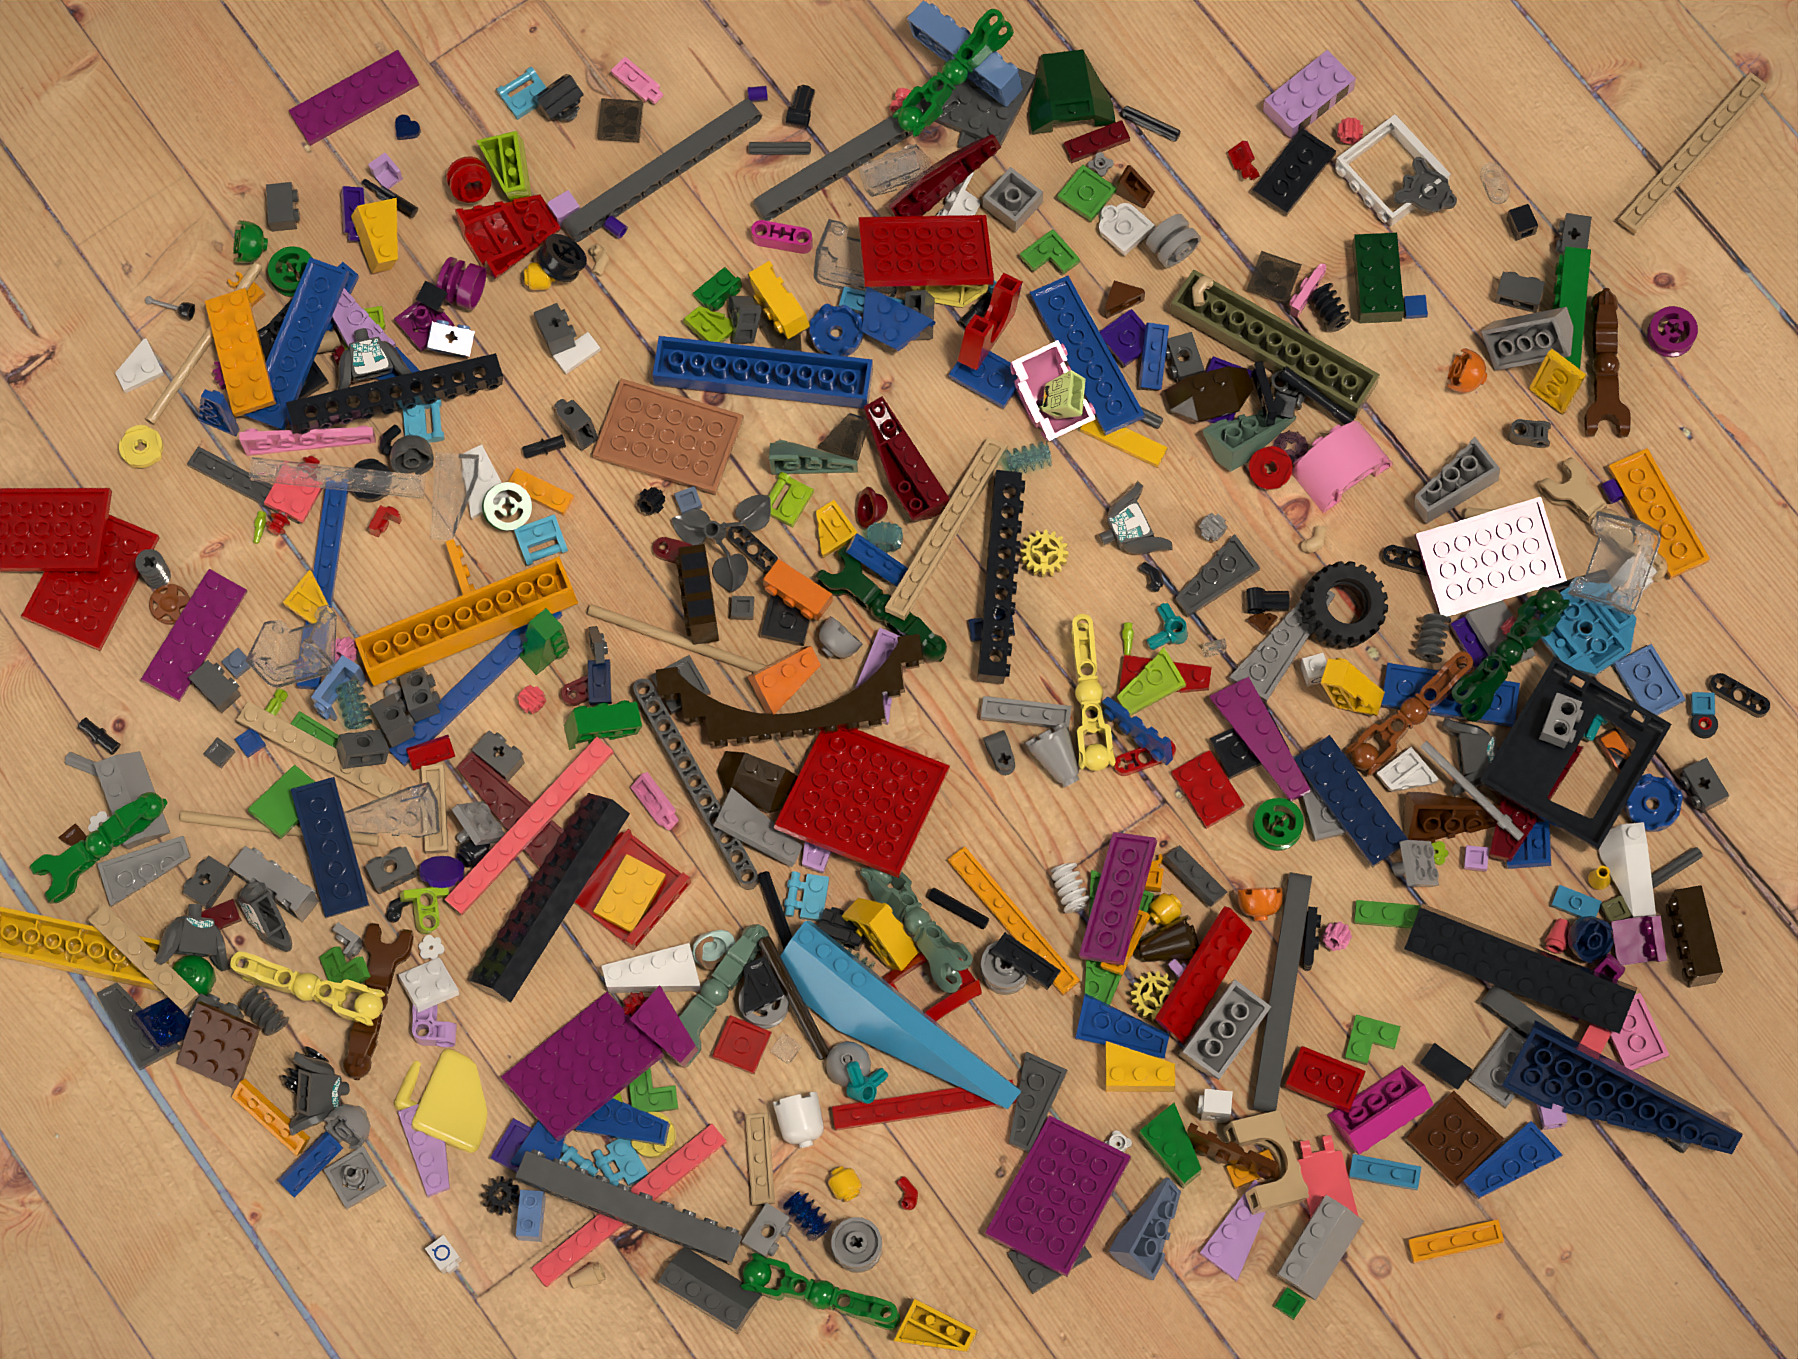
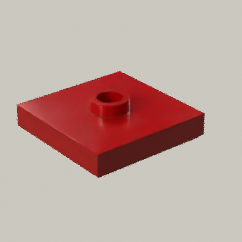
M730 1015L712 1058L755 1074L772 1032Z

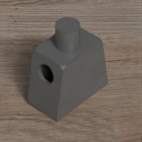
M560 399L555 403L554 408L557 410L556 414L561 426L581 451L599 439L591 418L574 400L566 402L565 399Z

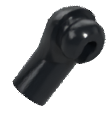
M394 424L381 436L379 450L381 454H385L387 457L390 456L392 440L401 433V429Z
M1144 561L1139 571L1150 577L1149 589L1158 592L1164 584L1160 570Z
M400 897L392 900L387 909V919L394 923L399 921L403 907L412 904L413 901L401 902Z

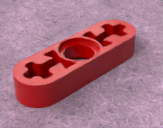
M1171 741L1172 756L1174 758L1176 746ZM1144 747L1119 755L1115 759L1114 770L1120 776H1128L1163 762H1158L1151 756L1150 762L1142 763L1138 756L1143 752L1150 754V751ZM1132 756H1135L1137 767H1134V763L1128 765L1127 770H1124L1123 767L1119 768L1121 761L1130 763L1132 762Z

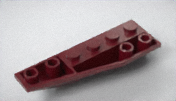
M991 134L951 153L913 179L884 204L885 208L891 216H923L956 186L961 184L971 173L979 169L985 161L994 156L1002 148L996 137Z
M883 396L865 405L864 410L889 486L911 520L932 519L941 514L950 498Z

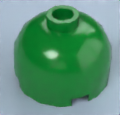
M239 220L237 225L241 226L240 230H235L233 254L238 253V258H234V262H255L261 257L262 251L267 250L268 238H264L262 229L254 222Z
M187 955L177 960L172 966V969L198 994L201 993L207 996L208 993H211L214 982L216 983V973L208 960L201 956Z

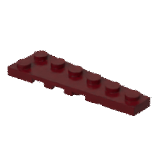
M472 751L456 767L508 831L533 805L532 802ZM553 820L524 849L539 869L545 862L546 856L557 843L558 837L564 832Z

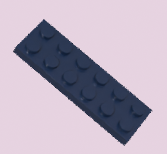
M1330 735L1294 758L1303 776L1372 868L1400 850L1401 841L1409 840Z
M331 777L292 788L291 793L325 917L329 918L370 906L335 778Z

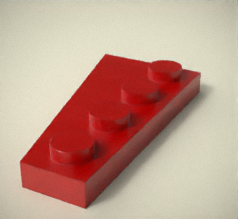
M1124 655L1119 694L1153 659ZM1173 662L1186 683L1184 688L1176 692L1209 691L1212 667Z

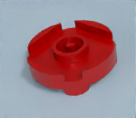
M1264 447L1256 451L1251 457L1249 472L1253 481L1259 487L1268 490L1279 489L1292 476V460L1287 452L1279 447ZM1274 462L1277 470L1268 474V469L1265 468V465Z

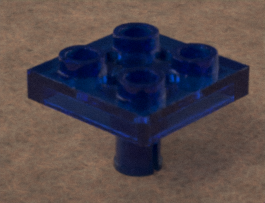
M169 997L136 1012L133 1016L134 1021L158 1052L184 1040L191 1022L186 1014Z

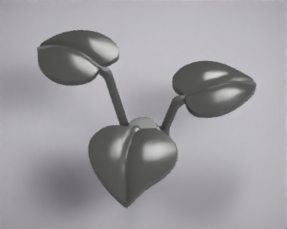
M754 495L744 499L736 509L737 518L742 520L740 522H723L720 524L716 521H711L708 514L701 509H693L672 518L673 526L683 541L691 545H699L704 543L707 536L716 541L727 557L719 558L715 562L713 576L718 584L730 592L739 589L746 580L748 563L745 557L739 553L731 556L721 540L726 536L725 528L745 524L746 528L751 531L763 529L768 524L771 516V499L768 495Z

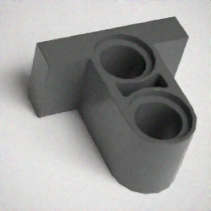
M730 296L728 309L734 327L732 334L733 343H754L762 311L760 305H755L752 296Z

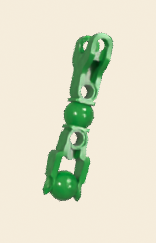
M989 9L977 21L972 34L960 46L957 54L953 55L955 59L945 62L941 73L938 71V75L933 76L922 87H914L904 99L902 106L893 114V118H898V124L902 130L909 133L913 132V137L919 136L925 127H929L942 115V106L951 96L952 90H956L955 86L965 82L968 77V71L972 73V69L977 68L992 52L1001 49L1011 39L1014 29L998 9ZM993 16H997V21L991 26L990 19ZM1006 27V33L1003 35H999V31L1002 28ZM973 53V56L966 60L967 55ZM940 85H944L940 91H937ZM923 98L928 103H932L924 114L921 109L916 107Z
M154 792L143 793L136 801L117 809L114 815L98 827V830L90 832L85 841H79V843L74 844L59 856L44 854L30 865L33 875L52 874V886L45 892L48 903H60L72 895L76 890L79 876L91 868L101 857L107 856L113 847H118L134 835L143 832L163 813L168 803L167 800Z
M753 1253L751 1254L753 1260L749 1261L743 1269L742 1275L745 1283L740 1286L744 1290L757 1292L760 1295L777 1301L783 1300L784 1297L806 1300V1302L811 1303L817 1309L830 1308L834 1311L836 1308L838 1312L885 1330H895L900 1324V1314L892 1302L845 1289L840 1290L839 1287H835L826 1280L815 1282L814 1279H811L809 1281L806 1277L793 1272L788 1263ZM771 1268L785 1272V1277L781 1280V1287L778 1290L764 1287L771 1279ZM798 1283H805L807 1285L804 1292H795V1287ZM842 1297H849L850 1303L846 1307H841L838 1304L839 1300ZM885 1313L891 1314L887 1318L883 1317Z

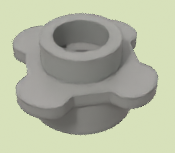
M1098 152L1094 160L1089 161L1088 167L1093 169L1099 176H1104L1109 168L1113 167L1114 163L1112 159H1107L1104 153Z

